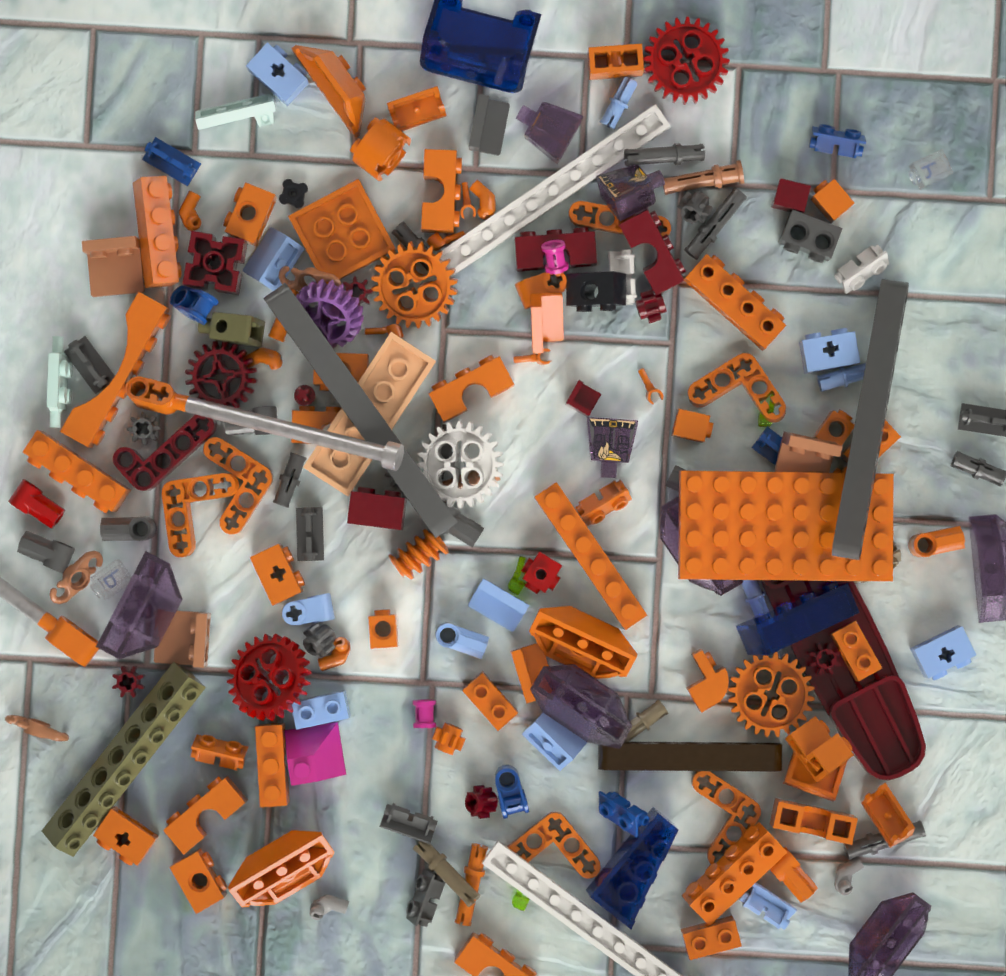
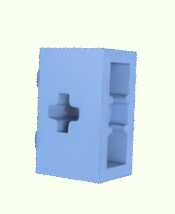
M267 42L246 67L252 75L288 106L309 84L305 77L307 72L298 63L292 65L285 59L288 56L287 53L277 44L272 47ZM276 68L278 70L283 69L285 75L283 77L280 75L276 76L274 70Z
M847 328L832 330V335L821 337V332L805 335V340L799 342L804 374L859 364L860 357L855 331L848 332ZM827 343H829L830 347H835V352L831 354V357H829L828 353H823V348L827 347Z
M959 625L910 648L923 677L928 679L932 677L933 681L947 675L946 670L956 666L959 669L972 662L970 658L976 656L963 626ZM942 648L950 651L946 655L947 660L938 657L942 654Z
M345 690L301 699L300 705L292 704L296 730L348 719L351 716Z

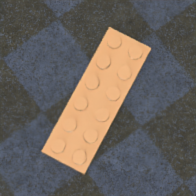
M392 332L358 382L391 430L436 363L434 359ZM341 408L327 431L364 440ZM317 445L303 468L349 497L351 491H353L373 459Z

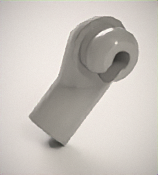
M858 857L849 860L836 870L834 885L835 889L842 895H848L852 892V875L864 868Z
M324 895L311 904L310 916L315 920H320L323 918V915L331 910L345 914L349 901L332 895Z

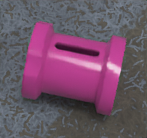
M550 240L542 244L541 248L545 253L547 262L545 265L546 273L559 274L569 269V264L565 261L564 249L566 245L563 240Z
M413 700L412 705L415 706L413 728H435L434 705H436V700Z

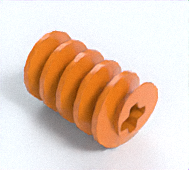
M424 529V539L416 535L414 536L415 546L407 541L405 543L406 552L398 548V558L391 554L388 557L403 578L405 575L412 580L414 578L413 569L419 573L423 572L421 563L430 567V557L437 561L440 559L439 550L444 554L449 553L448 547L440 536L435 538L431 532Z

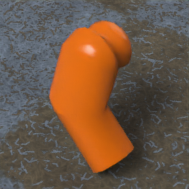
M476 180L469 190L480 199V208L477 210L478 216L483 220H487L496 211L495 195L479 180Z
M188 191L179 209V215L184 227L190 231H195L201 227V219L195 210L201 196L192 191Z
M261 347L243 357L244 360L248 358H253L254 360L253 363L247 365L248 369L259 363L269 365L270 369L277 370L283 364L280 358L281 355L277 351Z
M336 638L334 640L336 648L332 650L331 655L318 659L321 671L346 662L351 650L350 642L346 638Z

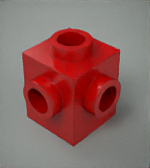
M539 551L534 560L528 558L521 570L525 574L522 579L527 581L524 586L536 594L540 590L546 593L547 589L553 591L561 578L557 573L562 565ZM539 569H543L546 572V576L543 579L536 577V572Z

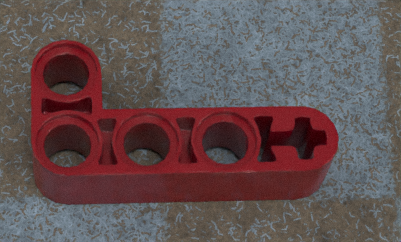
M194 415L146 460L135 449L121 447L113 454V464L137 490L151 491L216 432L217 421ZM200 419L204 421L209 420L207 423L209 429L207 431L201 429L196 433L200 437L198 440L195 435L188 432L190 428L196 431L201 426L199 423ZM182 436H188L191 442L190 447L182 451L178 447V440ZM125 452H129L133 456V461L128 467H124L120 461L122 454ZM166 453L170 456L171 462L167 468L162 469L158 464V458ZM146 471L150 474L151 481L149 485L143 487L140 485L138 478L142 472Z

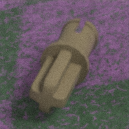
M657 700L643 712H637L636 717L618 729L617 732L624 742H629L645 729L649 731L651 725L669 713L660 700Z

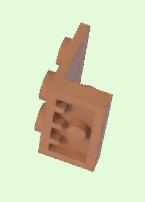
M136 236L82 241V251L87 254L92 297L138 293V291L143 293L145 291L140 242Z
M784 431L774 472L829 473L833 456L840 457L843 446L836 442Z
M158 610L154 662L163 664L175 662L178 665H193V667L199 668L207 667L211 613Z

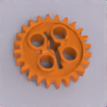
M410 241L407 249L400 243L397 246L398 253L390 248L388 250L390 259L382 256L380 260L384 266L376 265L374 268L380 275H373L371 278L373 281L378 282L377 285L371 288V290L379 292L374 301L383 302L379 311L388 309L389 312L386 318L389 319L395 315L397 317V325L402 319L406 320V328H409L413 321L418 329L421 327L423 320L428 326H431V317L439 322L441 320L439 311L447 314L449 309L445 304L453 305L455 302L449 295H456L458 293L457 289L451 287V285L458 282V279L450 278V275L456 269H447L446 267L451 260L446 259L442 261L440 258L443 251L441 250L435 255L433 253L434 245L425 250L423 242H420L418 247L414 248L413 242ZM425 262L429 267V272L427 274H420L416 270V263ZM400 271L404 276V282H394L391 278V272ZM434 275L437 277L434 281L422 283L418 291H416L415 287H411L401 293L393 294V290L408 286L412 279L417 283ZM427 287L436 288L439 294L438 298L431 299L427 297L425 289ZM401 297H411L414 302L413 307H404L401 303Z
M764 650L761 659L754 653L752 654L754 662L750 663L744 659L743 662L746 667L744 669L740 667L735 668L740 674L739 677H730L736 683V686L728 687V691L735 693V696L728 698V702L737 704L731 711L732 713L740 712L737 721L740 722L745 719L744 728L746 730L752 725L755 726V735L761 729L764 730L765 737L767 738L770 731L773 730L776 737L780 736V729H784L787 734H790L789 726L793 725L798 729L799 724L797 720H807L803 712L813 710L807 705V702L815 700L813 696L808 695V692L814 690L815 687L806 684L812 677L811 675L802 676L806 667L796 668L797 658L788 662V653H785L781 659L778 658L777 650H774L772 657H768L767 652ZM760 670H768L771 673V679L767 683H759L756 680V675ZM781 672V677L775 687V692L778 696L777 698H771L765 716H762L761 712L767 701V695L764 692L765 690L770 691L772 689L776 673ZM791 679L795 681L796 688L793 692L785 693L782 691L781 685L785 680ZM750 695L760 696L761 704L757 708L747 706L746 701ZM781 704L786 707V713L783 717L776 718L772 715L771 711L775 705Z

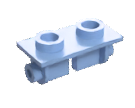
M757 882L739 899V901L743 902L742 906L747 907L757 915H760L762 910L766 912L763 919L776 926L777 929L781 927L785 930L790 923L788 919L797 911L795 907Z

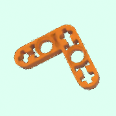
M749 353L737 355L695 381L688 389L690 403L696 407H705L742 384L767 421L771 423L779 422L786 414V405L755 357ZM741 361H744L746 364L751 362L750 371L746 372L745 369L738 371V379L735 380L733 372L729 368L733 367L735 372L740 369ZM719 374H726L730 377V382L727 386L720 387L715 383V378ZM710 381L712 388L716 392L712 394V390L709 389L704 393L705 399L694 398L696 395L695 390L699 389L701 392L708 388L706 382ZM755 382H764L767 385L766 392L763 394L754 393L752 386ZM771 394L774 395L770 397L771 403L775 407L780 406L778 415H775L773 412L767 413L769 405L765 399Z
M212 437L204 444L203 452L205 456L243 480L242 485L220 519V527L225 533L237 534L243 530L273 482V474L268 467L227 441L218 437ZM220 442V449L226 453L229 452V448L233 450L227 457L225 464L221 462L225 457L220 454H215L214 457L211 455L212 450L209 448L211 444L216 445ZM236 456H242L246 461V466L241 471H235L231 466V461ZM264 470L266 472L265 477L268 480L266 483L261 482L256 489L261 490V493L258 495L254 490L246 488L248 483L254 486L257 481L254 474L256 472L261 473ZM245 492L251 493L254 497V503L249 508H244L239 503L240 496ZM235 505L240 511L247 512V515L244 518L240 514L236 520L239 524L238 528L232 527L229 530L226 518L234 517L237 511H233L232 508Z
M220 473L169 481L163 486L162 501L170 552L174 556H190L196 548L190 503L235 495L239 489V481L235 475ZM224 478H226V481L231 482V487L227 488V492L224 488L214 489L213 484L224 483ZM199 481L204 482L207 487L206 493L201 497L196 495L194 491V486ZM174 485L176 489L181 491L176 496V499L175 496H170V491L174 490ZM177 500V504L183 503V507L171 508V504H176ZM177 511L182 512L185 516V522L180 527L176 526L172 520L174 513ZM174 531H187V533L175 535ZM181 536L182 541L188 543V547L184 548V553L182 549L177 548V543L181 542Z
M696 771L692 776L693 788L699 794L731 814L707 851L708 861L710 864L716 863L714 862L715 856L713 852L715 850L717 852L721 851L724 846L722 843H719L720 840L723 838L731 846L736 844L744 837L745 832L750 827L755 826L760 818L761 808L755 800L711 771ZM706 775H709L708 781L716 786L717 781L721 783L715 789L713 797L709 795L712 792L707 786H703L702 789L698 787L700 783L697 778L699 776L704 778ZM723 789H730L734 794L733 800L728 804L721 803L719 800V793ZM752 804L754 805L753 811L755 815H748L744 822L749 825L745 828L740 822L734 821V819L738 816L741 820L744 815L742 807L744 805L749 807ZM737 826L741 829V836L738 840L732 841L727 838L726 832L729 827Z
M556 811L545 815L507 846L517 853L521 849L517 844L522 842L524 849L531 854L526 857L523 852L519 856L529 862L554 842L582 877L587 879L594 878L601 869L598 857L565 816ZM552 817L554 820L559 818L562 820L560 827L564 832L567 828L571 830V832L564 834L560 841L556 839V837L560 836V833L555 828L551 830L548 828L550 826L549 819ZM535 833L541 836L542 843L538 848H530L527 845L526 840L530 834ZM568 838H576L579 841L578 850L575 852L565 850L564 842ZM586 849L587 853L583 854L588 862L595 861L593 864L594 871H583L584 864L580 858L576 862L572 858L579 856Z

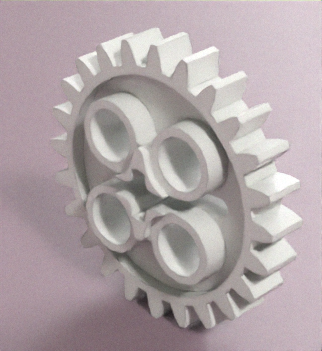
M458 421L454 429L453 425L448 422L446 426L447 431L437 427L438 436L429 433L428 436L432 442L430 444L422 442V446L427 450L426 453H418V456L424 458V462L418 463L417 466L424 468L422 473L437 494H439L442 501L447 499V507H452L455 501H457L458 508H463L465 501L469 507H474L475 498L480 503H483L484 498L482 494L485 493L488 496H492L493 494L489 487H499V484L494 479L495 477H503V474L497 471V467L504 466V463L497 462V458L503 455V452L494 451V448L499 443L496 441L489 442L492 436L491 433L482 436V426L473 431V423L469 422L464 429L462 421ZM459 441H462L461 461L466 462V467L461 468L463 483L461 489L458 487L460 469L455 468V462L460 460ZM445 444H449L453 448V454L449 459H445L441 455V449ZM471 444H477L480 449L478 457L474 459L470 458L467 453L468 447ZM475 470L480 475V481L472 486L467 478L468 474ZM445 471H450L453 475V482L449 486H445L441 481V476Z

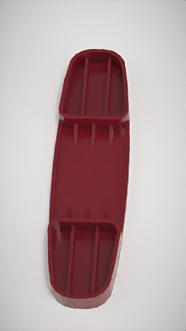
M760 580L795 657L798 659L800 666L806 667L804 674L811 675L812 677L808 682L815 687L813 691L841 737H845L852 746L851 752L863 769L878 779L892 780L917 768L925 757L926 743L906 686L902 679L899 678L888 649L854 581ZM856 621L882 669L860 681H855L841 655L836 656L837 661L842 665H834L832 667L834 674L830 675L827 669H824L821 675H817L819 668L816 666L809 667V664L813 662V657L808 655V653H816L818 651L816 644L819 643L823 649H826L827 645L832 643L831 650L837 652L838 650L829 634ZM822 652V658L819 659V663H825L828 666V660L831 659V656L824 655Z

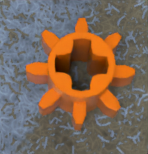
M446 722L443 728L437 726L432 737L433 740L437 741L435 748L450 755H453L455 749L461 751L466 738L461 737L463 730Z

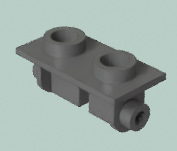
M86 336L79 341L74 340L68 345L69 348L64 353L95 394L111 383L115 375Z
M962 403L958 430L1006 437V410Z
M323 507L296 508L297 561L324 560Z
M393 803L392 805H386L379 827L430 844L438 821L434 820L433 816L429 817L417 812L412 814L410 810L396 806Z
M423 868L422 874L416 880V891L406 910V918L415 926L419 924L427 927L428 923H432L437 904L429 902L431 897L440 900L446 883L437 873L433 874L426 868Z

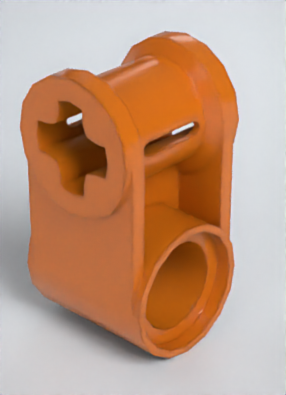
M544 272L516 283L515 287L524 309L531 308L530 294L562 293L566 289L567 279L564 273L550 274ZM555 275L557 279H563L559 282V288L555 289L553 285L548 286V283L551 282V276Z

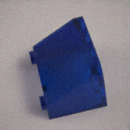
M434 0L422 40L420 65L422 68L431 73L508 93L520 92L525 82L542 14L531 10H521L515 13L513 20L462 8L463 0Z

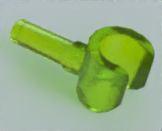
M769 401L768 414L774 413L775 406ZM759 412L758 426L770 427L772 423L767 421Z
M523 556L519 557L516 570L508 583V590L516 595H519L526 584L519 580L526 557Z
M516 890L512 899V905L524 911L530 898L523 896L522 892Z

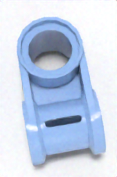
M331 594L307 597V599L287 603L282 610L284 621L290 625H302L334 620L335 615ZM292 606L302 611V615L298 616V621H294L292 617L287 615V612H291Z

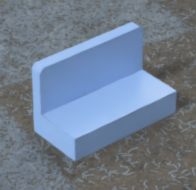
M271 227L244 267L243 272L274 291L282 285L279 279L280 269L284 266L290 268L285 274L287 277L305 248L287 235Z
M484 578L468 604L470 608L512 632L516 629L530 606Z
M549 705L522 733L559 771L567 766L588 742L552 705Z

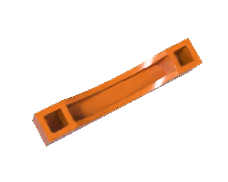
M138 291L126 313L128 327L127 347L119 371L111 383L99 395L87 403L72 409L60 431L61 433L89 448H93L94 445L98 446L105 435L103 429L107 421H113L118 412L116 405L120 398L125 399L127 396L125 391L127 382L133 375L137 376L145 363L142 361L146 352L150 353L157 343L158 339L155 336L160 328L164 329L171 317L168 314L169 308Z
M554 483L534 497L584 569L623 629L627 630L646 617V612L558 483Z

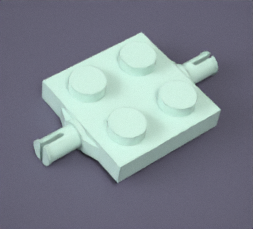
M52 336V352L48 353L47 408H49L50 412L49 427L61 428L62 410L67 411V405H71L72 390L68 389V378H72L73 364L69 362L68 357L64 356V337Z

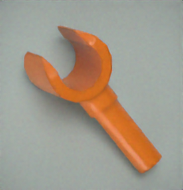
M468 182L461 183L463 207L460 214L464 219L463 210L466 207L473 209V217L476 216V209L471 205Z
M461 231L442 239L440 234L436 232L428 238L427 243L429 246L434 245V251H438L446 244L458 240L465 233Z
M396 324L382 328H365V335L388 333L389 336L392 332L400 338L404 337L401 326Z
M544 348V349H543V352H545V353H546V352H550V350L547 349V348ZM541 353L514 357V363L537 362L540 365H546L552 360L542 361L540 358Z
M644 368L640 369L638 372L647 389L646 399L654 405L650 398L651 394L658 392L660 399L663 400V393L654 388Z

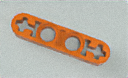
M577 201L570 207L569 219L574 225L624 235L619 226V221L638 211ZM579 207H584L585 213L592 214L593 209H597L595 224L590 223L592 217L584 216L582 220H577V215L573 214V211H578ZM603 212L612 213L614 223L609 226L602 225L599 221L600 214ZM658 216L662 227L666 228V232H662L661 235L667 234L669 236L671 232L669 220Z

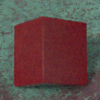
M780 179L771 208L786 212L795 210L804 213L811 186Z
M579 380L565 405L589 417L601 393Z

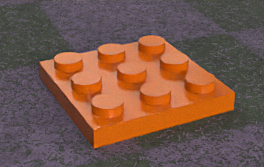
M359 179L288 216L315 268L322 272L334 274L339 280L379 260L382 256H387L390 248L396 251Z

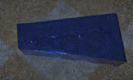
M831 581L821 586L823 590L802 594L799 596V600L778 605L775 610L761 613L751 620L736 625L747 655H770L860 613L848 583Z
M654 807L648 812L650 818L648 824L638 827V837L630 834L586 889L590 898L631 930L635 923V918L646 900L645 897L649 888L657 877L659 867L662 861L665 860L679 830L672 821Z

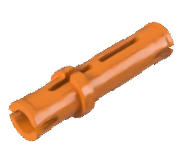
M472 843L468 866L464 867V873H466L465 880L478 893L481 877H484L485 874L482 861L486 857L488 846L482 845L481 847V844ZM460 898L454 922L457 924L463 922L462 925L471 926L475 903L468 907Z

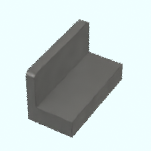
M478 95L469 150L497 156L501 154L510 108L509 103L490 100L489 95Z

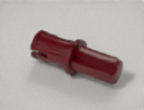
M308 385L299 386L294 392L295 401L302 406L312 404L315 400L314 389Z

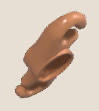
M288 266L282 267L279 271L280 282L282 284L286 283L290 289L300 291L304 286H308L304 276H311L315 279L316 283L323 279L325 282L334 280L336 286L341 285V281L334 274L322 272L312 267L304 270L292 268L291 272L295 276L294 281H290L285 276L290 270Z
M86 552L74 564L65 569L63 579L56 585L58 588H65L63 595L57 597L56 588L50 590V599L54 603H66L80 590L87 587L90 582V575L96 571L95 567L88 566L90 560L96 558L97 567H101L103 564V557L99 552ZM76 572H82L80 580L76 583H71L72 576Z
M7 715L5 717L7 723L23 728V731L27 734L54 741L69 740L68 734L54 730L46 722L18 715Z

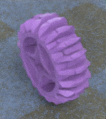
M323 279L318 283L312 281L308 286L301 288L296 298L334 349L337 344L343 347L347 342L353 341L356 334L361 330L364 316L362 315L363 306L358 305L359 297H352V290H344V284L336 286L334 280H331L328 284ZM318 301V305L310 307V303ZM341 321H346V324L337 326Z

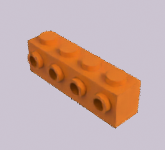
M167 176L140 177L133 182L144 285L145 288L170 287L179 282L182 274L181 265L177 262L176 258L178 239L173 233L175 213L170 207L172 187L167 182Z
M706 254L685 277L684 281L759 349L765 350L785 328L786 324L783 322L785 318L774 308L770 311L763 304L765 300L753 290L750 293L743 287L745 282L737 274L732 273L730 275L724 270L725 264L717 256L713 255L710 257Z
M37 430L23 450V453L29 456L26 461L39 469L41 466H44L51 471L49 473L51 478L61 484L65 480L73 486L71 491L82 498H85L86 495L95 500L93 505L104 513H107L108 510L117 512L131 489L44 431Z
M758 822L745 832L742 839L730 846L724 856L716 863L711 864L697 881L692 882L681 896L710 926L788 852Z

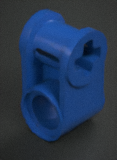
M185 285L176 288L170 296V304L190 320H194L202 325L206 324V317L213 306H217L219 303L209 293Z
M511 765L500 766L495 773V784L503 818L506 819L508 815L522 811L529 813L524 789H522L516 768ZM504 772H510L515 777L514 781L509 785H505L499 780L500 775Z

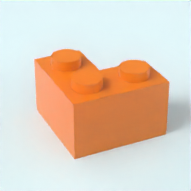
M815 716L789 734L785 740L814 780L818 782L845 763L854 754L851 752V744L845 737H840L838 733L831 737L826 723L823 720H818Z

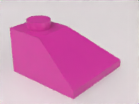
M338 722L297 730L296 728L285 730L286 754L291 786L346 775Z

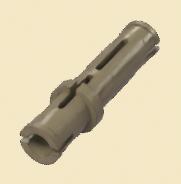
M419 841L420 845H415L413 850L429 865L428 869L431 872L435 871L468 907L475 903L474 900H478L481 895L447 862V857L443 853L440 854L431 844Z

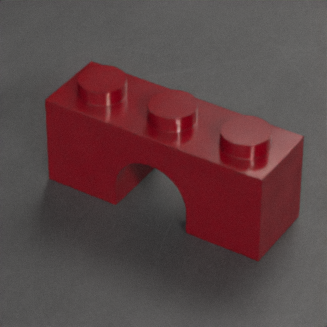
M645 207L620 220L619 226L631 248L647 243L654 246L657 250L655 261L643 268V272L655 295H658L683 282L684 277L682 274L686 270L680 258L674 260L670 252L674 247L668 235H661L658 226L662 225L655 210L650 212L648 207Z
M587 227L574 228L573 233L562 234L561 229L547 230L546 235H536L535 231L520 232V237H515L517 272L543 270V257L545 253L542 251L541 246L550 240H563L566 247L564 251L569 257L570 268L593 267L597 265L595 231L589 232Z

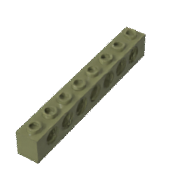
M175 662L171 664L41 830L56 849L72 857L75 856L206 687L190 671Z

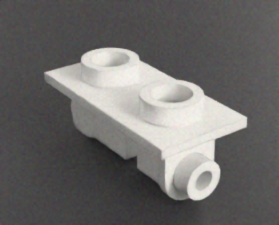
M878 244L875 247L871 245L856 256L861 265L857 266L853 260H850L837 269L834 277L839 284H843L845 294L852 290H858L867 279L873 275L881 274L889 265L887 252H883Z
M621 250V252L608 251L609 271L626 273V305H633L635 298H637L635 279H632V274L635 273V255H632V250Z

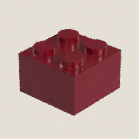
M358 487L357 492L351 491L347 523L403 530L407 499L401 498L402 493L397 491L385 490L384 495L375 494V489Z

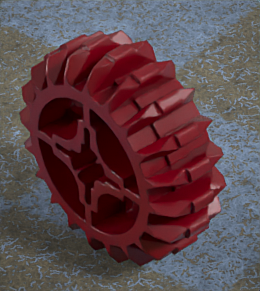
M212 341V350L207 344L202 345L205 354L196 350L194 355L198 358V361L188 360V363L194 366V369L185 370V374L193 375V380L185 381L186 385L194 384L195 388L189 391V394L199 393L198 399H205L206 401L230 407V403H232L235 408H240L238 399L248 402L249 399L244 393L246 391L253 394L255 390L248 385L258 381L256 378H250V373H256L257 368L248 369L247 366L254 362L253 358L244 360L243 357L247 355V350L243 349L237 353L239 345L236 343L231 346L230 350L229 342L226 341L222 342L221 349L218 341ZM221 354L233 358L240 369H229L225 364V360H222ZM211 357H214L212 371L207 375L201 376L205 363ZM218 370L226 374L233 373L232 376H227V379H223L225 381L223 384L221 380L210 379V377L220 374ZM242 377L238 390L229 397L231 381ZM203 384H214L221 395V399L209 394Z

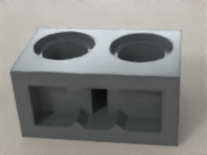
M792 210L789 213L778 243L783 244V249L798 254L799 251L809 254V259L823 263L824 260L829 261L832 258L843 228ZM791 228H801L804 233L803 239L795 240L790 234ZM816 237H825L828 240V248H818L815 243Z

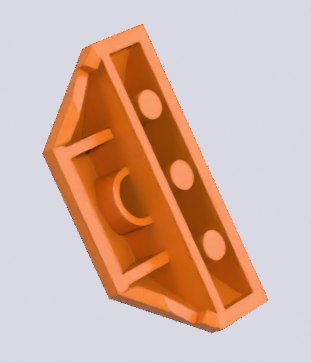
M299 45L292 47L294 55L355 139L359 137L366 100L363 91L366 88L357 76L353 79L347 70L350 69L347 61L342 55L337 57L330 50Z
M572 606L540 608L529 630L547 657L593 679L616 676L626 677L638 655L619 628Z
M291 830L247 856L229 884L228 889L241 907H249V905H275L321 878L329 864L330 858L333 857L335 852L321 832Z

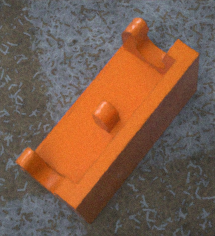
M438 86L387 103L393 124L401 131L447 116Z
M885 782L877 788L876 792L866 794L861 804L891 848L912 836L915 827Z

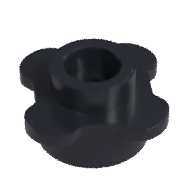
M291 179L284 180L282 183L284 187L283 192L278 198L279 202L283 205L288 203L297 209L304 206L305 193L308 192V186L305 183H294ZM292 191L296 192L295 196H291Z

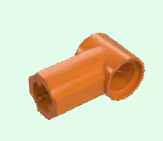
M960 526L916 534L910 538L908 548L910 553L916 557H929L931 555L964 549V533ZM921 538L928 542V549L924 553L917 547V543Z
M784 847L788 853L770 871L780 882L783 881L800 903L811 897L818 887L801 869V864Z

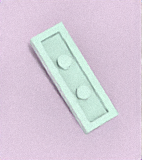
M273 93L195 111L198 130L249 117H255L259 127L273 124V112L276 111Z

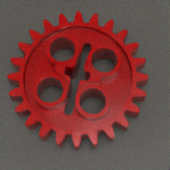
M677 17L673 27L666 21L664 24L665 31L660 28L656 29L655 32L658 38L650 36L649 42L653 46H645L644 50L650 56L643 57V62L650 64V66L644 68V73H652L647 82L657 83L654 89L655 92L661 89L664 90L663 99L671 94L673 95L672 103H675L678 97H682L683 105H686L688 98L691 97L694 104L698 102V95H701L705 100L708 98L707 90L714 94L716 93L717 88L714 83L718 85L723 84L724 80L719 75H727L728 70L722 66L728 65L730 59L723 58L722 56L726 55L729 49L720 48L725 39L716 40L715 37L718 30L716 29L710 33L708 31L709 22L704 27H701L699 18H697L694 24H690L689 17H686L684 24H681ZM688 37H693L698 41L699 45L693 49L688 48L684 40ZM674 40H677L679 42L685 58L688 59L691 57L692 60L690 62V67L693 70L694 74L698 77L699 81H694L692 73L687 63H680L682 60V54L679 51L678 47L674 44ZM671 50L675 54V59L666 61L662 58L661 52ZM706 60L710 63L711 70L702 72L699 70L697 63ZM683 73L687 76L688 82L683 85L678 84L674 80V75Z
M264 634L263 641L258 637H254V645L246 642L245 647L247 650L245 652L237 651L240 659L231 660L236 667L235 669L228 670L229 673L234 675V678L227 680V683L234 686L228 693L236 696L232 702L239 706L240 711L247 712L248 716L256 717L261 721H264L265 718L274 721L275 714L284 718L285 709L291 713L294 712L292 704H301L298 696L307 695L306 691L302 688L311 684V682L305 680V676L312 674L310 670L304 668L310 661L303 658L306 652L298 649L299 644L294 641L291 642V639L286 636L282 638L278 634H274L273 637ZM276 654L275 660L270 664L271 657ZM258 659H259V661H260V663H261V666H262L263 668H261V667L259 666V664H258V662H257ZM255 670L254 677L250 679V674ZM289 674L288 681L283 684L284 678ZM276 687H278V688H279V690H280V692H281V694H280V695H279V693H278V691H277V688H276ZM268 691L267 697L262 701L263 694Z

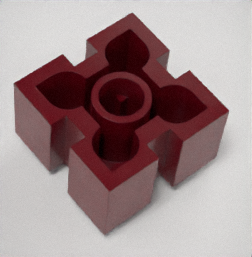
M191 231L188 253L194 256L193 264L186 263L182 284L190 288L208 290V285L212 284L215 285L214 289L217 292L239 295L242 274L236 271L237 264L245 263L248 243L244 239L223 236L222 242H216V237L213 234ZM215 257H218V260L221 262L220 267H217V269H213L209 265L210 261H215Z

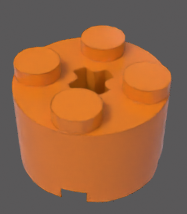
M375 117L367 126L368 132L362 140L358 138L353 143L350 151L354 154L352 160L355 164L376 180L382 181L381 175L383 173L387 176L390 175L406 154L403 147L405 143L410 146L411 138L386 119L379 120Z

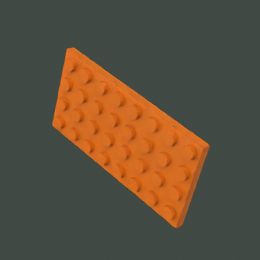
M679 471L678 579L893 581L894 474H875L860 560L832 556L834 534L846 473Z

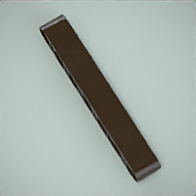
M604 741L598 742V769L782 771V744Z

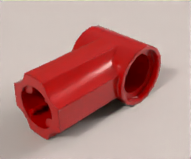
M23 479L8 502L23 513L31 514L37 520L53 529L63 517L65 509L43 495V491Z

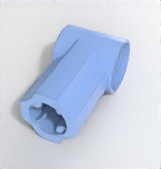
M448 622L439 625L435 632L436 640L441 646L482 659L489 640L488 636ZM444 628H452L455 631V637L451 642L441 640L440 632Z

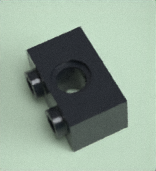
M609 271L566 274V306L576 307V312H592V307H600V311H616V306H626V273ZM596 287H597V288H598V294H597V296H596V298H595V296H594V291H595V289H596Z

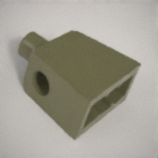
M213 312L212 318H206L207 322L205 325L198 323V332L209 334V339L218 342L226 341L230 344L236 343L244 346L262 347L265 321L256 317Z

